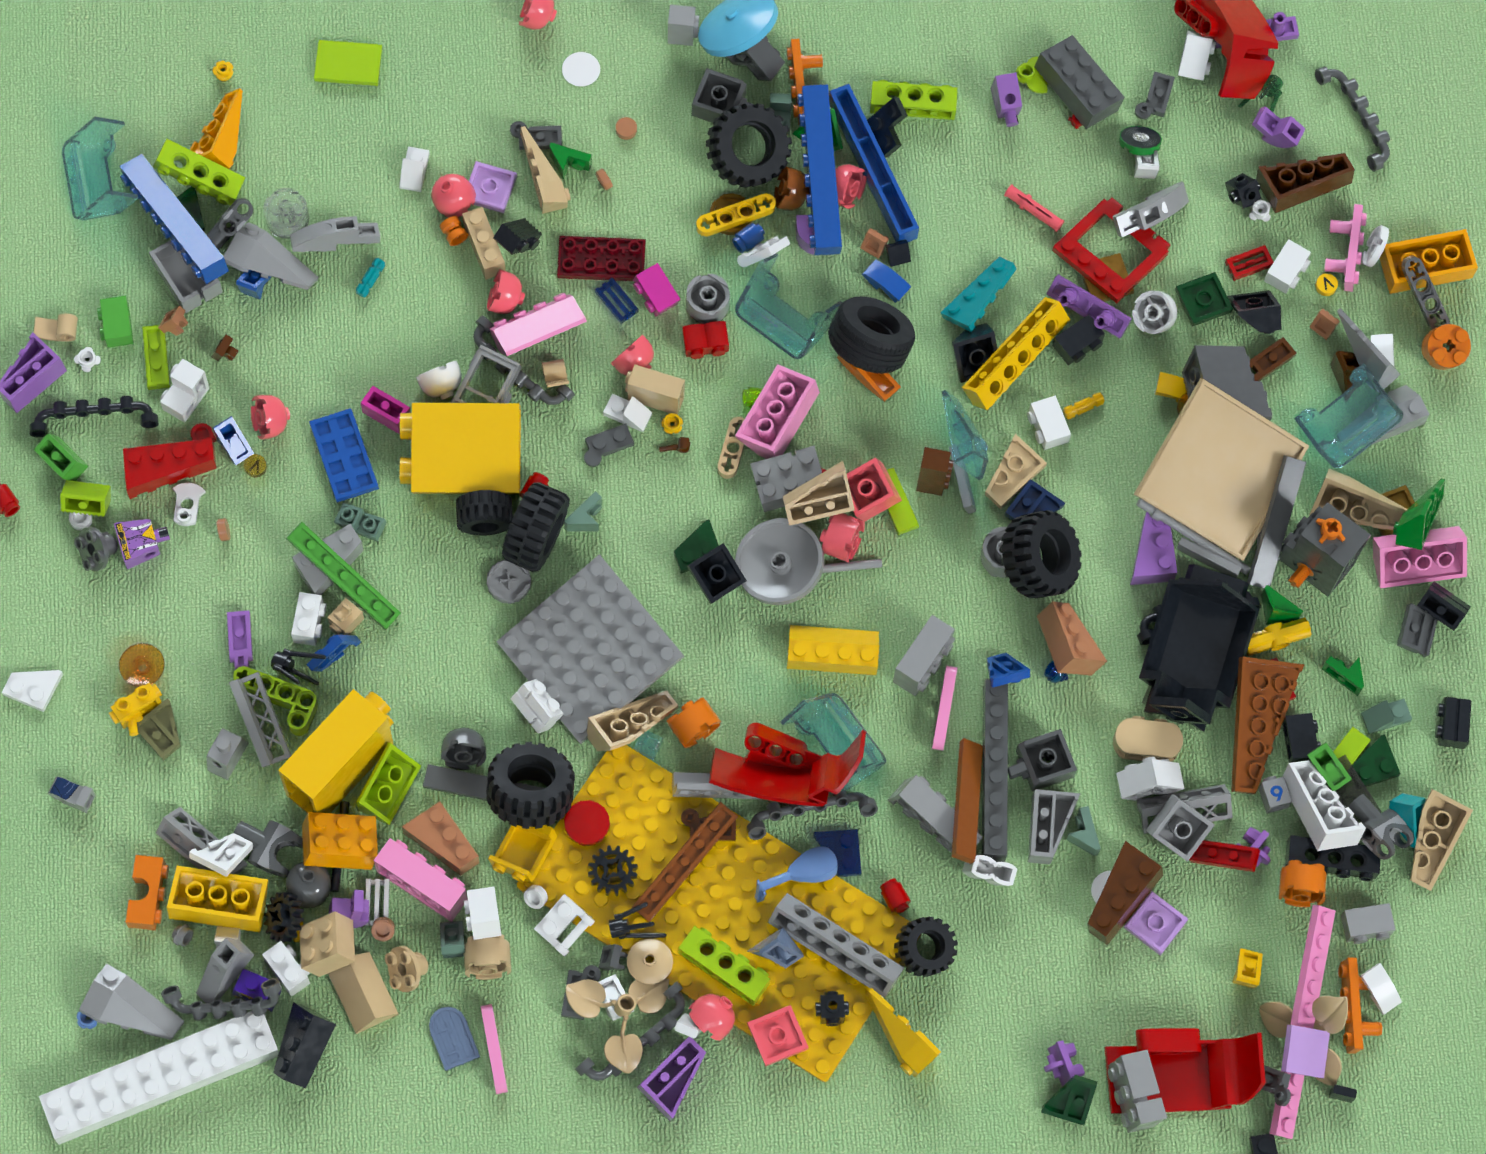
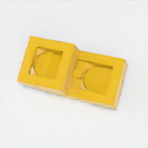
M1160 372L1155 395L1173 398L1178 403L1186 404L1188 395L1184 378Z

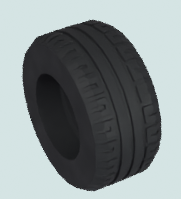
M863 296L850 298L840 304L828 330L830 344L841 358L857 368L880 374L891 373L900 369L904 365L916 339L912 323L901 311L881 300Z

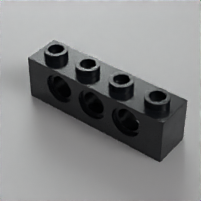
M1290 835L1287 840L1285 866L1288 865L1290 860H1299L1302 864L1309 865L1317 863L1325 866L1324 870L1326 873L1336 874L1339 878L1359 877L1361 881H1372L1380 874L1381 859L1366 845L1358 844L1317 851L1309 837ZM1305 853H1312L1315 856V860H1308L1305 857ZM1328 856H1335L1338 860V863H1331L1328 860ZM1350 859H1358L1361 866L1356 867L1352 865Z

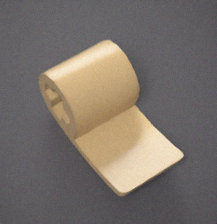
M66 313L58 315V320L36 317L34 334L43 340L74 341L76 339L78 317Z
M564 359L542 362V370L547 388L569 384Z

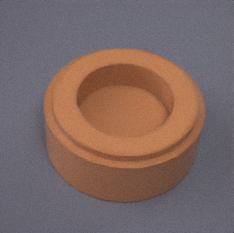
M624 117L617 121L616 134L619 138L629 140L636 135L637 124L632 118Z
M603 168L595 172L604 190L613 187L610 178Z
M218 519L216 525L220 540H230L231 535L227 519Z
M379 917L373 922L371 933L376 940L388 941L393 937L395 925L391 919Z

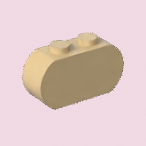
M1133 716L1123 720L1118 725L1113 737L1115 752L1122 759L1142 761L1148 757H1155L1156 760L1169 759V762H1172L1177 758L1183 745V735L1177 725L1169 723L1165 719H1154V721L1145 720L1141 716Z

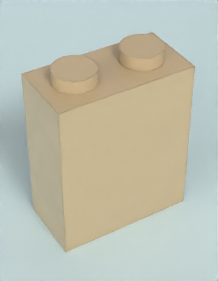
M634 364L633 370L628 371L625 379V392H628V400L630 401L633 396L644 406L678 415L685 395V380Z

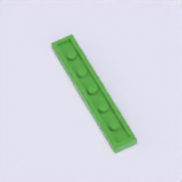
M300 522L287 536V541L384 630L401 614L399 610L303 522Z

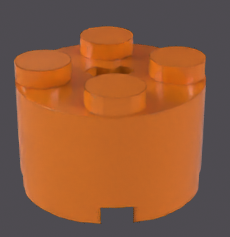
M1454 324L1436 327L1424 337L1421 346L1422 355L1429 365L1435 369L1447 370L1459 366L1466 361L1470 354L1471 342L1468 332ZM1446 343L1449 346V350L1443 347V344Z
M704 697L695 702L692 700L681 707V713L675 714L667 720L669 727L684 748H690L698 744L696 740L702 737L705 739L719 728L721 723L719 717Z
M1290 860L1288 865L1284 866L1280 871L1279 899L1281 900L1283 897L1286 904L1296 907H1310L1311 903L1317 902V905L1323 904L1325 902L1327 873L1324 870L1325 866L1317 863L1312 865L1302 864L1299 860Z

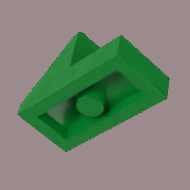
M550 143V157L563 179L569 165L576 170L590 171L592 154Z
M1332 656L1323 665V671L1356 696L1360 694L1364 688V681L1359 657L1349 669L1346 668L1342 660Z

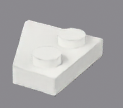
M60 670L11 673L2 694L44 712L63 673Z
M233 833L221 840L208 843V847L202 850L192 849L189 852V858L227 877L253 849V843Z

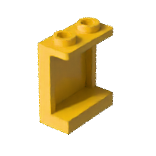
M511 825L495 856L490 855L488 858L492 869L500 874L505 872L511 874L512 878L519 882L527 881L533 883L557 838V834L553 827H547V825H543L539 829H535V827L523 829L522 826L517 825L515 827Z

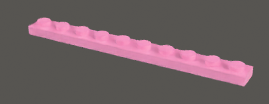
M1313 905L1290 1023V1025L1311 1029L1314 1028L1315 1023L1312 1005L1320 996L1336 912L1320 905ZM1288 1073L1291 1074L1288 1085L1291 1099L1286 1106H1279L1275 1102L1269 1134L1293 1139L1305 1075Z

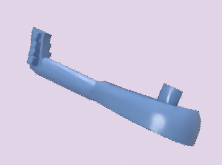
M815 847L801 854L789 866L787 872L762 882L758 879L755 893L757 903L765 900L764 897L767 895L765 890L789 880L818 883L832 879L836 876L838 870L835 854L828 847Z

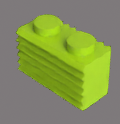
M66 480L60 495L61 511H66L67 513L70 511L76 514L79 512L89 516L92 514L98 517L101 515L104 517L111 502V486Z

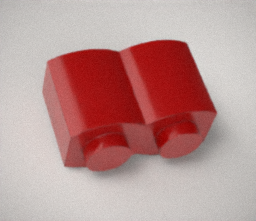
M726 321L691 324L682 327L686 357L700 359L706 354L722 356L725 352L729 351Z

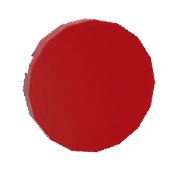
M591 800L573 804L564 819L565 831L568 837L573 842L579 843L582 846H593L601 842L610 828L609 815L606 809L598 802Z

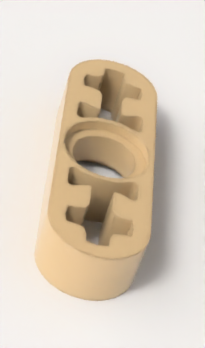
M743 417L733 418L728 426L717 469L718 474L725 479L733 478L739 467L745 444L735 437V427L738 424L742 425L745 420ZM730 443H736L740 449L735 453H731L727 450V446ZM728 458L732 459V469L726 472L724 467L727 465Z

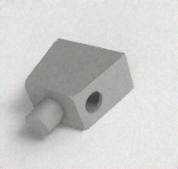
M222 728L206 756L207 770L228 780L249 743L240 736Z

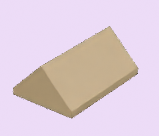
M370 952L355 955L354 963L328 973L356 1034L399 1015Z

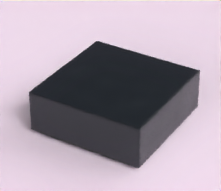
M907 240L886 245L890 267L911 262Z
M1335 1084L1330 1089L1329 1098L1352 1103L1356 1099L1357 1090Z

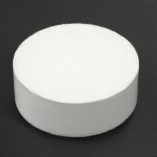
M70 512L69 521L74 529L81 531L86 527H90L92 516L80 514L79 512L77 514Z
M531 885L524 893V900L529 907L540 909L547 902L548 895L541 886Z

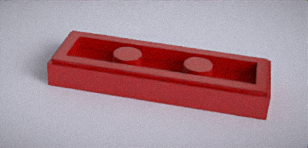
M1203 840L1189 861L1191 863L1255 872L1260 850L1255 847Z

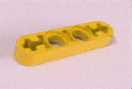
M765 193L712 211L697 219L696 230L701 236L707 237L768 216L775 211L776 200L771 194ZM763 201H766L767 204L770 203V207L762 206ZM743 207H749L752 213L749 216H744L740 213V210ZM723 214H729L732 220L729 223H723L720 217ZM706 222L709 225V229L702 227V223Z

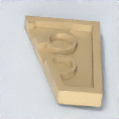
M1015 434L985 491V495L1001 509L1026 486L1030 479L1032 480L1046 467L1047 462Z

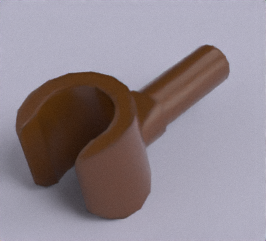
M680 437L678 444L661 446L659 451L677 450L681 453H687L691 442L687 437Z

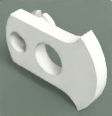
M194 483L176 485L172 488L177 494L173 520L181 526L195 525L197 522L199 500L206 492L202 487ZM185 499H190L193 501V506L190 509L181 507V503Z

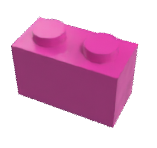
M658 263L639 273L633 279L635 291L639 295L642 294L646 300L644 304L650 313H654L655 317L674 307L681 300Z
M375 386L370 388L361 401L362 413L400 434V413H411L409 406Z

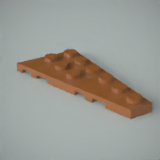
M1239 657L1231 792L1256 794L1265 770L1268 755H1271L1274 739L1278 736L1289 707L1291 694L1297 686L1296 681L1305 664Z

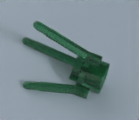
M1276 75L1269 76L1259 96L1260 99L1265 95L1268 97L1274 96L1269 109L1274 112L1278 99L1282 94L1280 89L1283 86V81ZM1244 99L1238 107H1243L1251 99Z

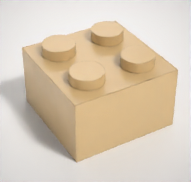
M335 911L301 926V969L320 977L355 962L352 919Z

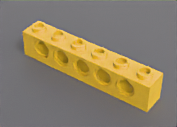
M1045 297L965 383L962 389L973 406L988 410L993 406L995 401L1070 321L1060 301Z

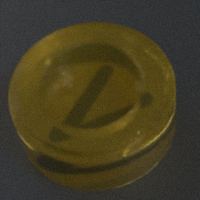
M253 454L245 460L244 468L250 477L257 478L265 474L267 464L264 457Z

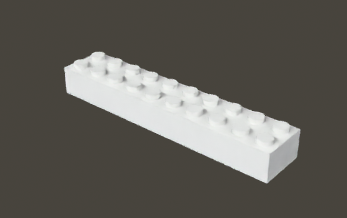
M250 1011L242 1017L232 1018L40 1095L39 1098L53 1137L60 1145L278 1057L279 1051L265 1014L254 1016L253 1012Z

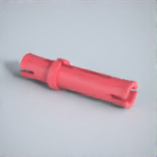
M1012 184L1006 190L1004 196L1018 204L1021 210L1025 209L1056 232L1062 227L1064 220L1033 200L1030 194H1024Z

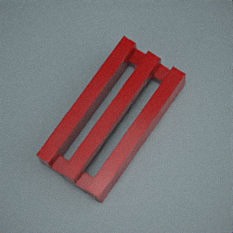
M1266 245L1230 257L1225 261L1226 266L1229 267V272L1232 273L1233 281L1268 269L1274 263ZM1262 253L1264 254V256L1246 261L1245 263L1236 266L1233 265L1234 263L1251 258L1253 256ZM1264 262V263H1262V264H1259V265L1253 266V267H1251V268H1248V269L1242 270V271H1240V272H1237V271H1239V270H1241V269H1244V268L1250 267V266H1252V265H1255V264Z

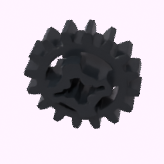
M608 846L606 852L601 848L599 849L600 856H592V860L595 863L588 864V868L593 870L588 872V877L594 878L591 881V885L598 884V892L605 889L606 896H609L611 891H614L615 896H618L619 890L626 893L627 885L630 887L634 886V882L631 879H637V873L633 871L637 870L638 866L637 864H632L635 861L634 856L627 857V849L622 853L620 852V846H617L615 850ZM609 857H616L615 859H606ZM624 863L628 867V875L622 870ZM598 867L604 873L601 879L597 873ZM617 867V873L612 872L609 874V869L613 870ZM619 882V884L610 885L611 883Z
M277 892L275 897L270 898L271 904H266L267 913H264L263 916L267 917V920L263 924L268 926L266 934H270L271 940L285 943L292 942V938H297L296 931H301L300 923L304 921L301 917L304 909H300L302 901L297 900V895H292L290 892Z

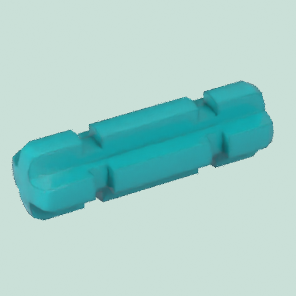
M380 258L374 259L371 264L372 267H369L361 280L362 284L359 283L357 286L356 294L366 297L368 295L369 288L373 287L380 275L379 272H382L385 262Z

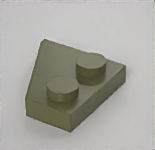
M167 698L143 717L142 721L137 723L138 733L163 761L181 747L171 703Z

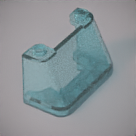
M1364 363L1354 369L1350 375V381L1353 386L1323 410L1318 412L1314 408L1304 409L1294 418L1316 450L1334 468H1341L1348 464L1396 426L1404 415L1396 402Z

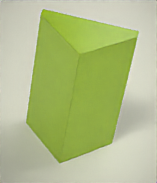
M388 743L356 801L358 811L368 816H376L377 820L390 825L421 765L392 743Z

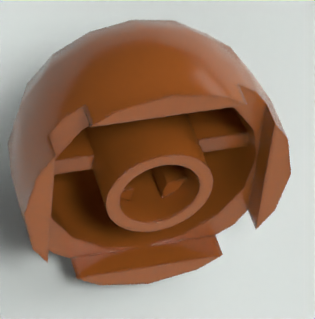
M786 167L781 170V174L778 176L777 180H781L779 187L775 186L774 198L776 200V207L782 210H796L804 204L806 194H809V187H805L803 172L795 168Z

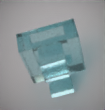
M646 731L639 737L634 750L654 760L664 738Z

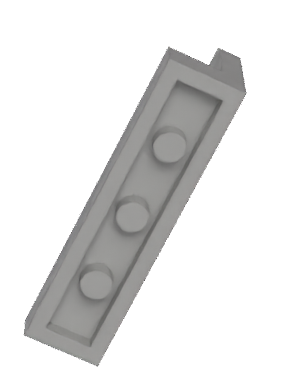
M256 672L229 682L261 766L267 767L292 756L260 673ZM256 679L258 689L255 695L247 692L245 682ZM257 700L264 702L267 707L264 716L257 714L254 710ZM265 721L274 725L275 731L272 737L265 735L262 730ZM274 742L282 745L284 755L273 758L271 747Z
M674 772L672 774L673 797L760 799L709 783L710 773Z
M1225 784L1172 793L1194 809L1203 808L1205 811L1202 815L1211 822L1233 818L1231 793ZM1172 794L1137 800V808L1141 814L1144 834L1148 833L1146 831L1148 828L1147 817L1157 815ZM1225 803L1226 812L1215 813L1212 811L1217 804Z
M181 807L163 817L156 834L198 869L214 871L190 859L189 852L194 848L197 851L207 848L208 843L219 839ZM179 816L185 823H180L175 818ZM192 832L199 833L202 838L196 837ZM242 860L230 874L237 875L247 867L248 863Z

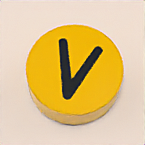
M1328 273L1320 275L1315 284L1317 292L1323 296L1333 295L1338 287L1336 277Z

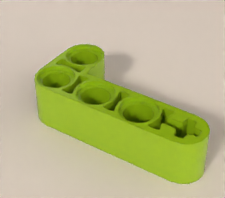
M242 666L234 671V680L259 672L263 684L271 685L270 689L266 690L271 703L290 710L287 722L291 733L296 736H302L308 732L318 710V702L314 692L249 667ZM256 679L245 682L247 692L255 695L258 689ZM289 691L292 693L287 699L281 698L283 692ZM306 699L313 701L310 706L301 705ZM301 719L304 721L303 725L299 727L293 726L295 720Z

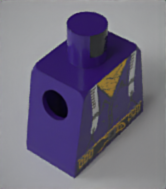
M243 969L231 996L242 998L243 1001H248L255 997L269 999L264 996L261 989V984L268 979ZM274 1007L268 1008L267 1011L272 1012Z

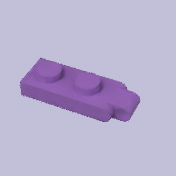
M250 611L227 612L230 663H234L235 670L242 666L249 667V661H253Z

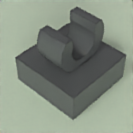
M616 944L603 946L598 968L604 971L625 969L624 965L619 964L620 958H627L628 954L621 952L622 946Z

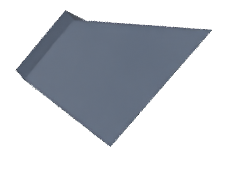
M783 927L747 951L772 960L784 968L789 967L804 957L802 951Z

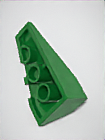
M1441 478L1402 514L1399 522H1395L1393 535H1396V545L1422 550L1444 497L1445 479Z

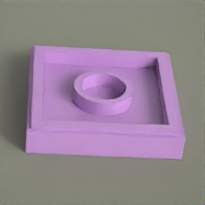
M476 161L469 179L476 193L474 205L504 213L517 178V173Z
M1151 891L1124 928L1161 956L1188 921V918Z
M1287 1025L1281 1071L1324 1078L1330 1033L1301 1026Z

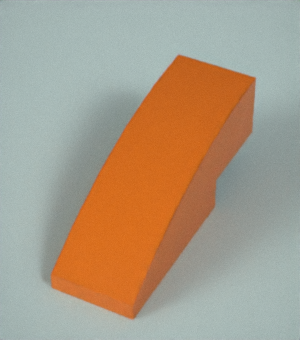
M838 355L837 359L846 369L884 402L901 388L889 373L880 374L862 370Z

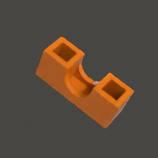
M135 855L132 878L135 883L147 885L149 892L141 900L128 901L125 921L128 928L156 930L157 923H161L162 910H159L160 901L165 899V887L162 886L163 880L168 878L169 866L166 865L163 857Z

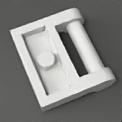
M778 236L767 240L766 243L757 244L752 251L738 256L737 262L741 267H747L772 256L788 246L790 242L787 236L781 239Z
M564 894L534 930L555 947L559 953L566 956L571 945L588 926L591 927L594 924L595 920ZM578 915L582 920L562 943L558 941L557 938Z

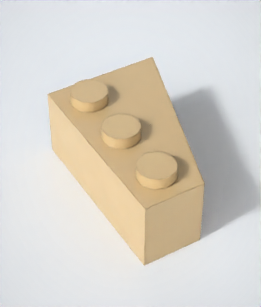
M843 461L783 496L789 526L855 511Z

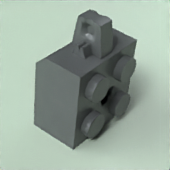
M706 68L692 102L691 116L713 123L724 111L737 105L749 103L744 98L747 84L740 79Z
M1061 729L1018 744L1016 749L1019 757L1016 760L1017 764L1008 767L1009 778L1013 779L1022 776L1023 780L1027 779L1032 792L1035 789H1042L1072 779L1077 772Z

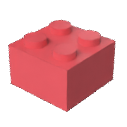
M876 457L847 473L855 509L853 512L860 520L865 522L902 501L884 464Z

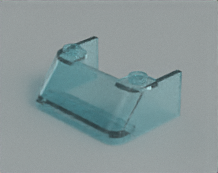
M94 116L64 143L62 157L72 214L75 219L89 220L120 214L138 199L137 194L113 191L107 158L116 148L113 135L125 126L124 121Z
M775 253L759 262L735 306V312L741 320L794 359H801L809 353L829 330L833 318L843 302L839 301L824 312H815L808 320L776 296L780 284L777 277L770 272L778 257V254Z
M835 693L804 699L780 721L782 725L795 723L799 733L814 735L827 753L836 756L843 754L862 730L866 731L844 700ZM867 731L863 758L849 782L841 791L851 789L886 763L884 754Z

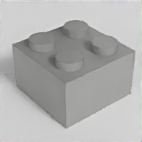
M1172 794L1146 831L1188 862L1215 824Z

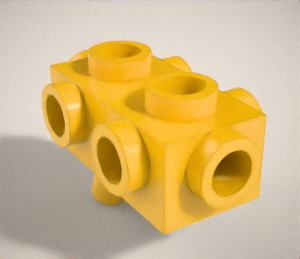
M150 683L141 685L127 697L119 698L111 706L112 711L108 714L115 724L120 723L123 729L128 727L130 736H137L139 734L137 723L142 721L145 715L162 703L159 698L162 696V693L156 684L152 686Z

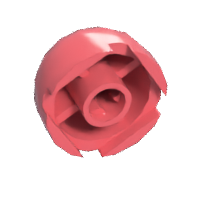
M525 0L520 13V17H524V19L519 21V25L536 30L545 27L549 21L553 22L557 10L554 9V0Z
M845 164L835 169L838 205L850 209L855 206L852 202L856 196L860 200L866 186L867 177L863 175L864 169Z
M446 174L435 182L431 198L435 208L445 217H460L462 213L468 212L467 209L471 204L474 205L476 193L473 185L464 176Z
M500 269L494 278L496 283L489 292L487 309L498 314H508L514 311L517 305H522L525 293L522 292L521 281L516 275Z
M642 334L611 364L625 376L628 371L633 370L634 364L651 369L650 363L654 358L653 347Z
M272 395L254 396L252 401L256 402L255 406H251V420L254 431L259 429L261 434L257 437L263 440L278 436L284 431L287 420L290 419L288 407H285L278 397Z
M707 994L699 997L689 1006V1009H692L689 1015L693 1022L703 1033L707 1030L713 1035L710 1038L714 1040H723L729 1034L735 1022L733 1005L725 996L720 997L715 994Z

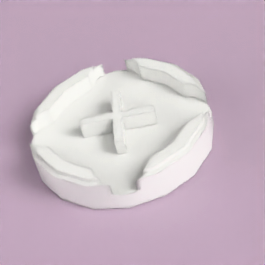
M1380 225L1373 230L1367 240L1366 246L1369 248L1367 252L1364 251L1362 253L1361 261L1363 265L1372 267L1376 264L1386 246L1389 228Z

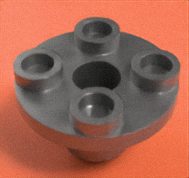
M95 527L82 529L79 537H76L74 540L75 547L79 550L83 560V567L87 571L103 570L108 563L110 555L115 554L117 551V542L114 536L108 532L101 533Z

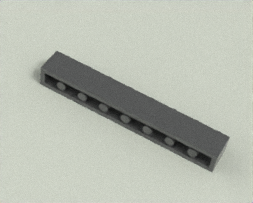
M985 679L983 686L982 855L988 856L996 862H1005L1007 857L1008 684L991 687L990 679Z

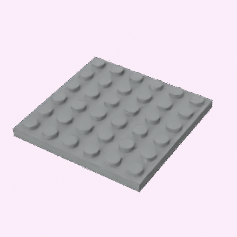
M600 554L496 641L528 681L537 679L545 685L546 692L559 703V708L564 713L560 720L580 744L588 739V717L614 708H622L631 703L685 657Z

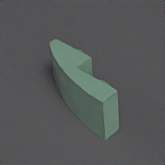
M346 503L342 504L334 520V523L341 527L351 524L358 535L377 542L387 523L384 518L365 513L362 508Z

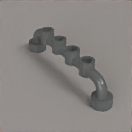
M1325 66L1316 69L1315 77L1320 85L1331 82V77L1337 78L1341 83L1342 92L1348 95L1353 110L1359 113L1362 118V125L1370 131L1375 146H1379L1381 150V155L1374 153L1367 157L1368 166L1373 172L1382 169L1384 162L1390 156V149L1387 144L1390 141V136L1386 130H1378L1376 126L1379 124L1377 114H1369L1366 110L1369 107L1367 97L1364 95L1358 97L1355 92L1358 90L1357 81L1354 78L1348 80L1345 74L1337 69H1328Z
M481 315L476 321L478 326L474 331V341L478 347L483 345L497 352L491 344L485 342L482 338V334L484 332L489 333V328L494 327V325L485 316ZM498 363L495 365V368L503 375L506 372H510V369ZM521 370L514 382V385L518 388L524 385L529 390L527 395L534 402L540 399L548 405H557L564 400L569 402L575 396L574 392L566 385H560L556 389L558 395L549 396Z
M843 788L837 795L833 793L832 797H828L827 804L823 807L795 804L780 807L778 802H771L767 805V810L758 812L753 816L751 822L747 825V832L751 839L759 840L766 835L763 820L778 821L782 816L790 814L801 816L805 811L809 810L822 812L829 806L845 807L849 802L859 801L858 807L861 815L864 817L876 814L878 807L874 798L860 792L847 793Z
M272 978L261 984L264 996L269 997V999L255 997L251 1000L243 1001L242 998H236L231 1002H223L219 999L205 1004L202 1001H196L191 1005H185L179 1001L182 994L176 985L165 988L161 995L166 1004H171L180 1013L192 1014L194 1020H202L207 1016V1013L211 1012L214 1019H220L227 1015V1011H232L233 1016L239 1018L244 1016L247 1010H252L254 1016L265 1014L268 1008L274 1007L279 999L278 993L282 990V987L277 978Z
M675 982L663 993L668 1000L674 998L676 1002L675 1008L639 1038L642 1047L646 1044L652 1047L661 1039L660 1032L665 1028L669 1032L676 1026V1019L681 1015L685 1007L684 997L680 992L683 987L678 982ZM589 1057L575 1068L580 1076L585 1074L590 1079L596 1081L604 1080L612 1074L617 1077L622 1073V1071L611 1064L602 1071H595L592 1068L595 1063Z

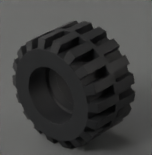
M494 490L472 491L459 496L456 499L458 530L478 536L495 535L509 530L508 528L513 519L512 498L508 494Z
M930 916L922 917L907 923V925L900 929L901 933L896 936V939L899 941L894 943V948L898 949V953H895L896 958H901L899 964L902 967H907L905 971L908 973L914 972V976L928 977L945 971L949 968L948 965L954 962L955 959L952 957L957 955L958 951L954 949V946H957L958 942L953 940V936H955L954 931L950 932L948 930L950 926L947 923L942 924V919H934V917ZM920 934L928 935L935 944V954L931 960L923 958L917 950V939Z

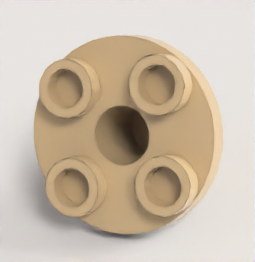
M406 946L395 947L385 955V962L390 976V986L402 992L415 990L419 985L420 977L428 971L426 957L419 952H413Z

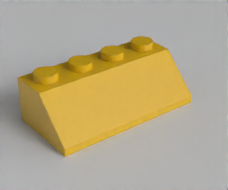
M790 625L787 669L865 675L877 674L879 631Z
M177 865L167 904L169 919L220 927L240 928V930L260 933L265 913L268 879L229 874L225 877L216 871Z

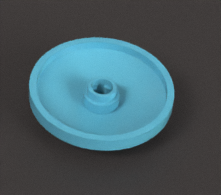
M725 0L716 6L703 20L698 32L699 42L703 49L712 56L726 57L741 53L756 45L771 31L778 17V7L774 0Z

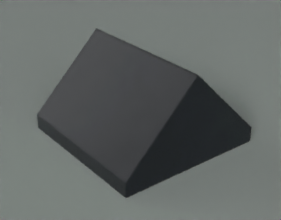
M724 543L700 556L687 566L710 604L747 581Z

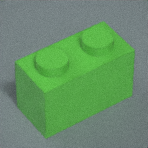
M119 296L100 299L101 307L97 308L99 321L102 320L103 327L99 328L101 341L105 340L108 348L134 344L127 297Z
M48 433L34 449L62 479L76 481L88 468V465L60 437Z

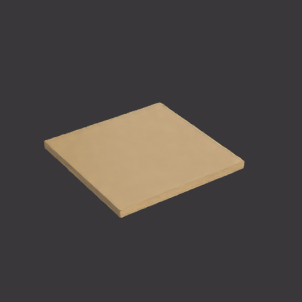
M1200 378L1134 495L1237 559L1244 561L1263 528L1284 455L1302 460L1309 445L1211 383Z

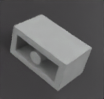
M670 5L668 44L693 46V40L698 38L699 15H695V7Z
M1390 903L1345 910L1341 915L1346 942L1354 941V944H1361L1367 942V939L1376 938L1377 941L1386 940L1396 930Z

